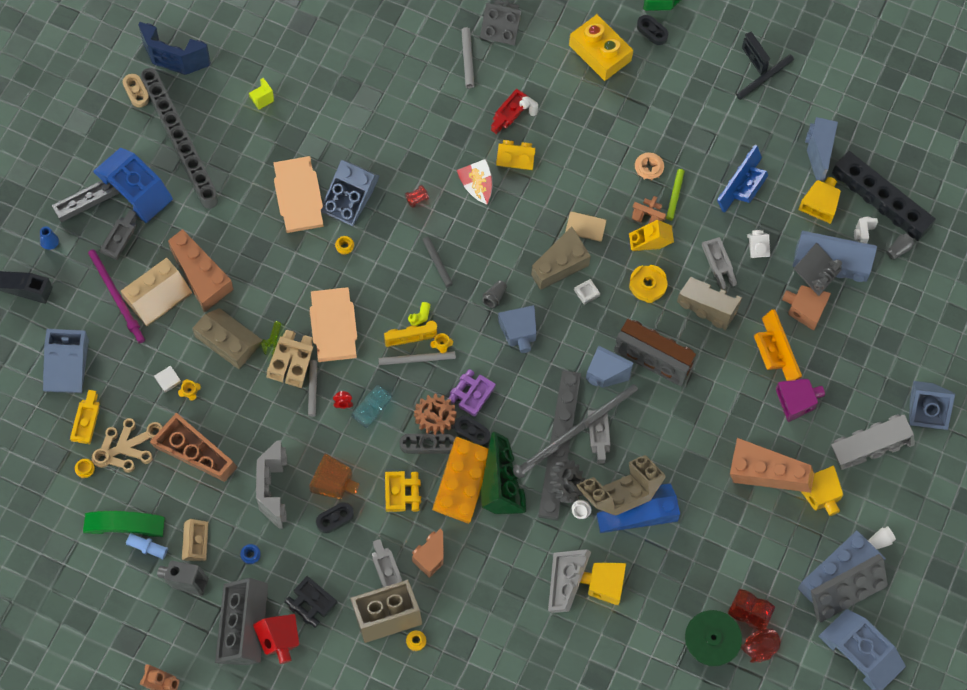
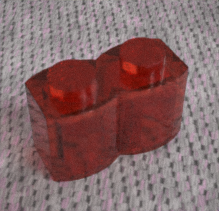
M739 589L728 610V614L738 621L746 622L756 630L765 631L775 606L767 600L756 598L749 591Z

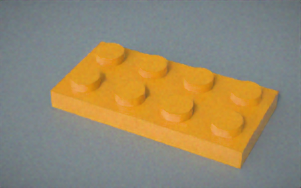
M459 437L454 439L432 508L433 511L468 524L471 522L482 487L488 448Z

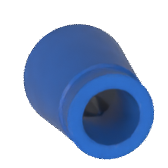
M42 227L40 229V245L47 250L56 248L59 243L58 236L49 227Z

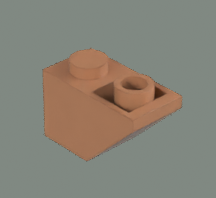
M441 529L437 532L433 531L427 537V542L423 546L419 545L412 553V562L429 578L443 565V531Z

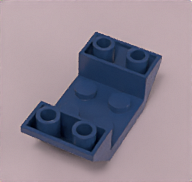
M139 22L138 26L143 45L152 64L184 75L210 66L208 46L203 41L190 39L185 50H182L180 47H172L160 41L157 27L154 25Z

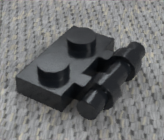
M308 576L293 590L299 597L293 600L289 596L284 602L293 613L299 614L307 625L311 624L314 628L320 623L315 618L317 613L325 617L337 604L335 598ZM304 601L312 607L309 612L301 606Z

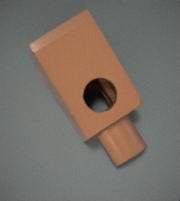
M800 286L797 294L786 290L782 301L792 305L788 313L791 317L808 328L815 330L831 293L823 291L818 296L811 287Z

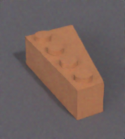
M183 229L168 240L170 250L204 313L234 290L232 280Z
M177 413L150 441L154 448L223 482L238 468L229 457Z
M737 438L730 470V476L734 483L811 493L814 479L811 465Z

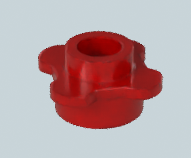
M340 391L333 396L335 408L345 409L353 406L350 393Z

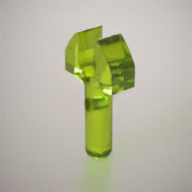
M279 321L274 322L270 338L262 340L261 347L265 355L267 348L271 344L274 347L272 356L274 354L281 328V322Z

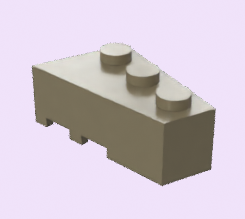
M570 227L532 265L531 276L540 290L589 266L591 256L573 227Z
M690 277L679 293L677 302L681 307L695 312L698 317L711 321L715 327L726 330L738 312L742 297H730L726 295L727 291L721 289L718 292L711 289L710 284Z

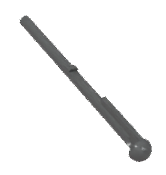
M633 384L521 466L516 464L513 468L514 475L518 478L525 477L524 473L638 391L637 386Z

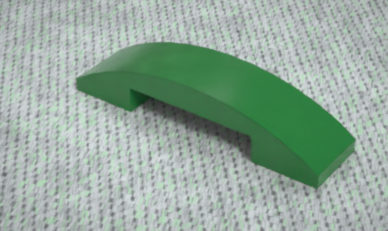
M128 511L85 513L83 533L103 534L104 532H118L163 537L165 517Z

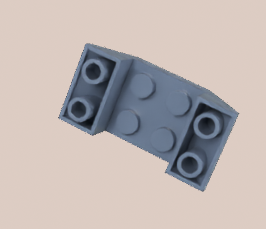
M848 609L818 636L833 651L838 648L866 676L863 681L872 690H883L906 667L895 646L865 617Z

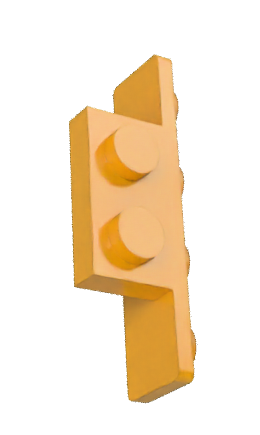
M775 309L770 310L762 317L767 332H758L754 335L767 370L782 368L787 381L799 380L802 374Z

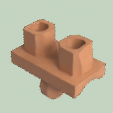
M653 196L652 200L644 199L643 203L649 205V207L634 202L632 220L641 223L646 214L651 216L649 223L656 220L664 222L666 214L654 210V208L659 210L662 208L661 204L656 203L658 197Z
M145 665V674L140 681V685L150 690H177L180 681L176 679L177 677L156 667Z

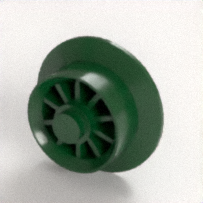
M707 610L697 614L690 620L685 631V643L689 653L698 662L708 666H722L732 661L739 653L742 645V634L738 624L731 616L721 611Z

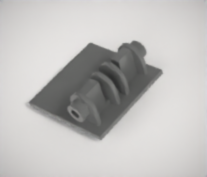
M815 243L794 267V270L820 296L841 271L842 262L839 259L832 260Z

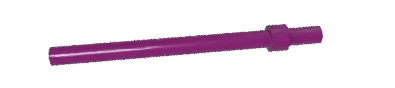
M95 249L90 250L88 254L124 316L127 328L134 334L139 344L143 343L145 338L140 331L139 323L133 319Z

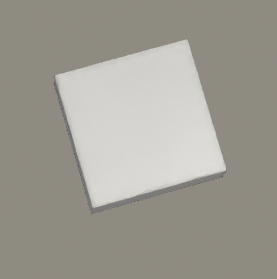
M591 279L574 287V291L584 305L600 297V292Z
M171 366L154 375V378L165 393L181 383V380Z

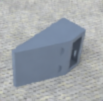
M341 160L323 201L321 212L354 226L373 193L380 175L349 161Z
M46 330L43 391L82 393L89 344L86 331Z

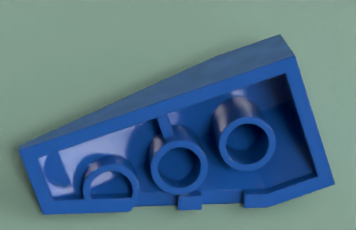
M671 483L660 485L650 501L615 516L605 511L597 513L600 533L678 522L680 516L677 496Z

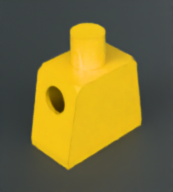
M827 177L825 182L817 180L802 199L798 210L831 224L841 192L835 188L836 179Z
M834 465L814 473L811 493L802 492L814 510L817 511L825 507L829 516L840 512L836 503L843 497Z
M593 563L592 573L584 572L580 583L589 585V596L619 605L626 564Z

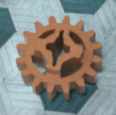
M434 394V398L427 395V400L421 398L420 404H416V410L414 411L415 423L419 424L420 430L426 428L427 434L430 430L433 431L434 435L437 434V431L444 434L445 428L450 430L451 425L455 424V405H451V399L445 401L444 395L440 398H437V394Z

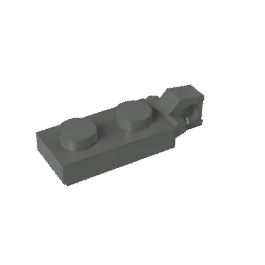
M129 210L125 218L117 219L100 249L102 254L115 260L119 259L137 226L135 223L138 218L136 212Z

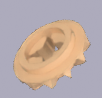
M643 153L635 161V170L637 175H640L643 179H650L652 181L654 178H659L663 173L664 162L657 154ZM648 161L650 166H652L651 172L648 168H645Z

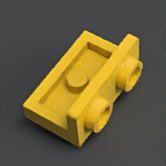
M503 140V143L498 145L496 166L533 170L536 147H532V143L521 142V145H514V141Z

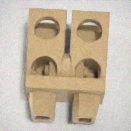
M286 330L283 336L279 338L267 370L266 378L283 382L288 365L291 363L285 383L302 388L313 351V338L305 335L302 337L301 342L294 341L296 333Z

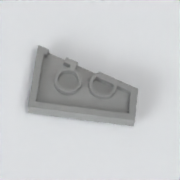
M586 549L553 553L548 611L552 613L570 611L591 551Z

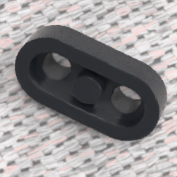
M649 15L639 17L637 29L640 33L656 45H663L667 42L668 31L665 27Z
M461 416L455 421L456 433L467 441L483 447L489 443L490 432L483 425L468 416ZM466 425L468 429L463 430L461 427ZM478 436H483L484 439H483V440H478L477 437H478Z
M339 503L319 514L316 519L318 530L322 533H330L349 523L354 516L353 508L348 503ZM342 512H346L347 516L342 517L340 516V514ZM328 521L330 522V525L323 526V523Z

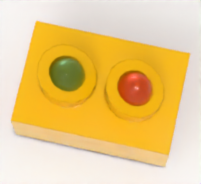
M598 14L570 34L569 46L604 81L632 61L633 49Z

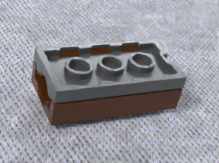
M630 319L626 320L619 332L614 348L615 353L681 387L689 375L696 357V353L689 347H682L673 339L665 338L659 335L656 330L647 329L640 322Z

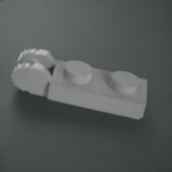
M720 237L702 242V248L720 289L726 288V283L722 276L727 274L731 286H736L737 281L733 273V267Z

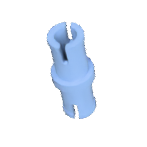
M130 533L126 541V545L141 550L143 554L149 553L162 560L168 551V547L161 546L152 542L150 538L144 539L133 533Z

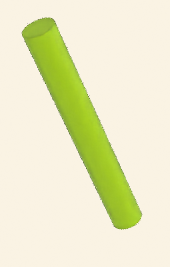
M683 169L677 170L666 219L669 221L674 219L685 172Z

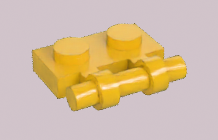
M405 471L385 472L386 512L406 511L405 504H411L413 512L419 511V504H421V496H419L421 480L419 479L418 472H411V479H405ZM405 487H411V496H405Z

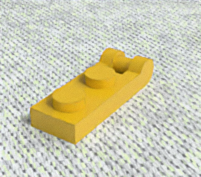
M428 321L424 326H409L402 330H389L384 333L385 346L390 347L433 339L437 335V324L435 321Z

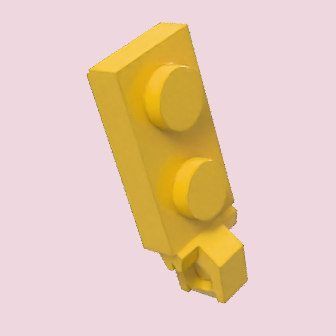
M88 390L86 400H82L81 403L79 402L70 436L72 442L91 444L100 409L96 391Z

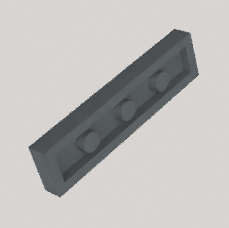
M101 180L52 205V208L60 222H63L120 192L111 183L106 185Z

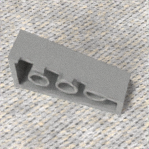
M897 414L890 417L887 422H877L871 425L870 429L865 431L863 429L857 430L852 433L853 436L838 438L831 444L839 466L843 470L866 462L867 457L876 459L881 457L885 451L889 450L892 453L899 451L905 444L908 447L914 446L915 441L913 431L905 414L901 416Z

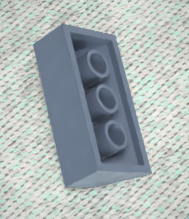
M807 231L801 232L795 250L793 267L817 243L832 260L839 259L842 262V268L836 276L837 278H850L856 282H867L877 246Z

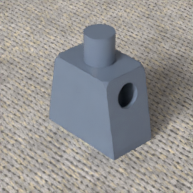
M534 305L498 313V322L509 346L519 345L521 353L531 351L530 342L536 341Z

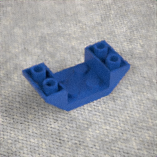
M119 148L93 171L106 185L111 183L133 205V211L145 223L150 221L173 200L162 180L135 153L123 148Z

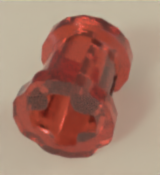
M422 185L418 186V189L411 193H405L406 200L412 208L416 207L417 203L429 199V195Z

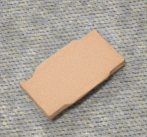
M310 156L273 162L276 174L274 178L280 215L284 216L286 232L291 233L324 227L321 215L323 205L316 172L313 171Z
M349 287L311 291L312 306L310 307L313 343L317 346L318 362L357 358L355 347L357 330L353 302H350Z

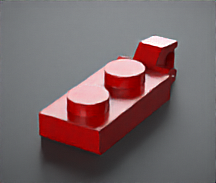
M516 89L495 112L494 122L491 125L492 132L497 134L503 127L506 129L524 110L519 102L523 97L527 96L526 94Z

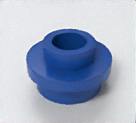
M248 544L242 548L240 556L246 564H254L260 559L261 553L256 545ZM253 552L254 556L249 558L247 554Z

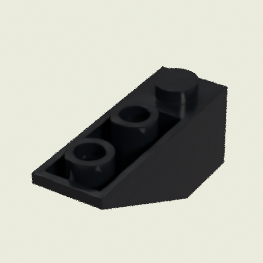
M0 271V291L40 303H47L53 288L49 278L33 273Z

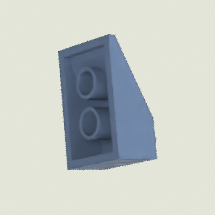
M816 117L814 124L810 123L805 143H808L807 153L816 181L824 182L830 163L838 122Z

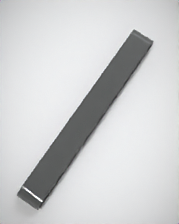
M146 68L142 71L141 78L155 111L201 204L205 208H214L218 203L215 187L157 71L153 68Z

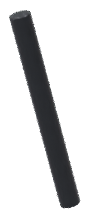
M789 54L736 94L739 100L744 98L791 63L794 57Z

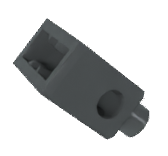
M170 561L168 567L160 566L157 572V576L163 578L171 588L201 597L209 579L198 565Z

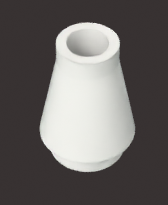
M887 526L879 529L868 541L876 549L892 545L896 538Z

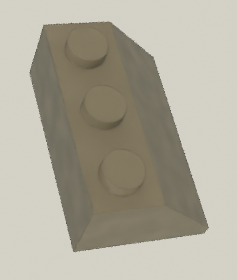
M220 308L206 313L193 327L194 335L198 340L237 369H240L264 342Z
M409 580L350 598L364 643L423 625L420 609Z

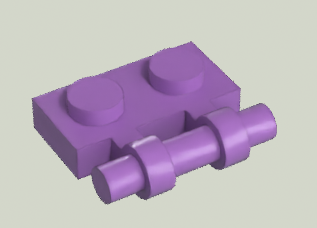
M468 369L466 374L460 377L457 387L451 390V395L448 399H451V404H454L457 399L462 400L459 408L476 417L495 389L496 384L482 375H479L474 380L472 377L475 373ZM466 385L470 386L471 388L466 394L462 392Z

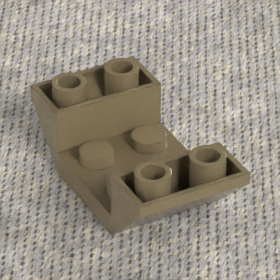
M644 455L629 462L630 475L604 486L593 477L577 484V488L595 508L616 516L650 501L664 481L665 474Z

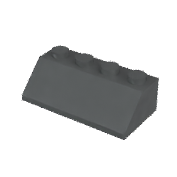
M246 578L224 584L215 663L233 665L260 663L262 646L253 624L261 621L266 616L268 583Z

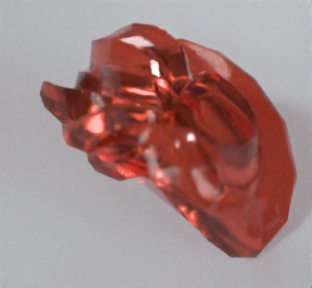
M762 629L751 634L745 644L741 645V648L752 658L750 663L771 659L779 650L781 645L780 637L773 629Z

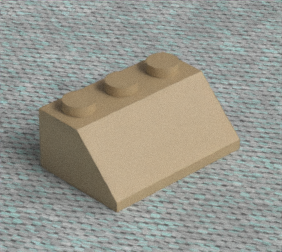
M165 258L122 289L121 293L124 301L147 327L190 296L192 291L168 258Z

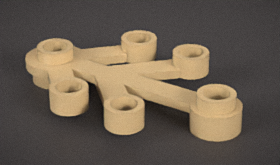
M127 418L123 422L124 428L117 446L111 449L112 440L118 437V432L114 427L107 428L102 447L95 450L92 454V462L100 468L106 467L109 464L123 468L127 473L134 470L135 465L130 459L124 461L114 456L123 454L141 459L142 463L149 464L153 459L152 454L149 451H140L132 447L151 438L153 439L155 435L152 432L154 430L160 431L162 429L161 424L152 422L147 426L146 432L128 440L131 431L136 428V424L133 419ZM127 423H133L131 427H126ZM114 431L115 434L113 436H109V432ZM149 455L150 457L149 459L144 460L143 456ZM101 456L106 457L104 461H99V458ZM126 464H132L130 468H125Z

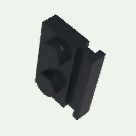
M751 31L745 34L746 38H744L742 49L759 74L762 75L767 72L770 57Z

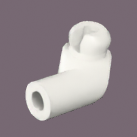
M528 96L523 97L519 102L520 106H523V109L529 107V114L531 116L537 115L538 103Z

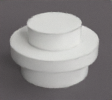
M577 500L572 505V513L578 519H585L591 514V506L585 500Z

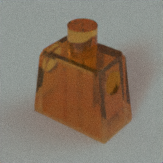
M325 453L309 488L311 493L341 499L345 490L356 494L360 483L351 480L352 470Z

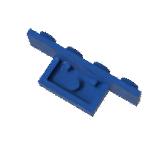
M754 145L751 151L748 152L743 163L738 167L724 191L719 195L717 201L722 212L727 211L734 199L750 203L767 179V171L756 168L762 159L758 146Z

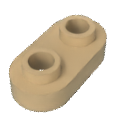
M136 74L126 75L123 79V86L131 103L139 108L146 106L149 102V95L140 77Z

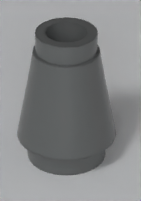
M904 233L899 235L886 253L892 260H895L913 249L912 246L915 242L908 234Z
M498 280L483 294V303L489 308L498 306L507 285L503 281Z

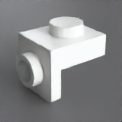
M871 217L860 218L854 230V239L860 243L867 244L869 240L868 230L876 228L878 219Z
M752 230V234H747L750 243V257H770L769 234L764 233L763 230Z

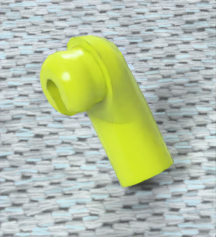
M422 302L420 312L409 315L408 321L410 324L418 326L426 322L431 305L427 302Z

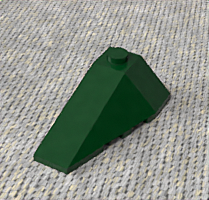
M495 431L491 434L481 487L482 508L494 514L525 513L524 489H520L517 480L519 478L513 473L514 467L512 462L514 461V456L509 440Z

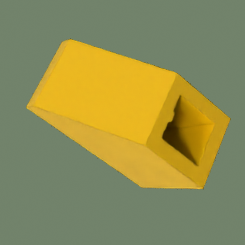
M656 220L629 233L631 250L661 249L674 243L672 225Z

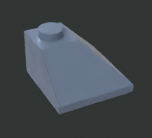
M598 346L588 368L586 380L590 384L602 388L629 381L633 362Z
M913 381L910 396L909 425L948 430L955 393L933 383Z

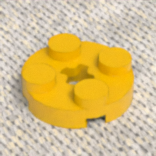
M642 265L632 272L629 288L638 299L647 303H653L665 294L667 277L665 272L658 266ZM652 280V286H646L644 281Z

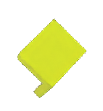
M264 78L260 79L261 86L249 93V97L258 110L274 102L273 90Z

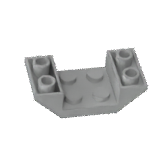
M277 440L257 459L256 499L259 510L279 529H283V522L287 521L285 504L281 503L280 497H271L269 485H271V473L283 472L284 466H287L286 447H282L281 440Z

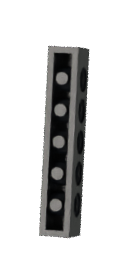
M848 151L835 164L832 174L837 180L844 182L852 192L859 194L866 203L873 205L880 214L892 220L895 226L902 228L911 238L919 241L932 228L936 218L852 152Z

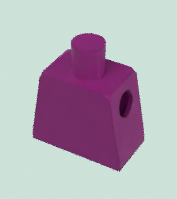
M809 379L778 382L775 389L788 422L815 410L818 405L817 399L825 397L823 386L812 388Z

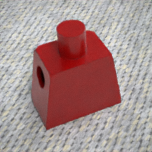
M295 614L264 618L253 624L266 655L277 653L280 664L292 661L289 651L299 646Z

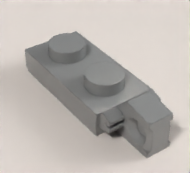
M597 410L588 411V416H590ZM608 412L589 426L590 447L592 453H597V464H604L606 460L605 453L610 452Z
M380 539L373 541L375 553H372V560L382 586L386 587L402 582L392 552L389 548H383Z

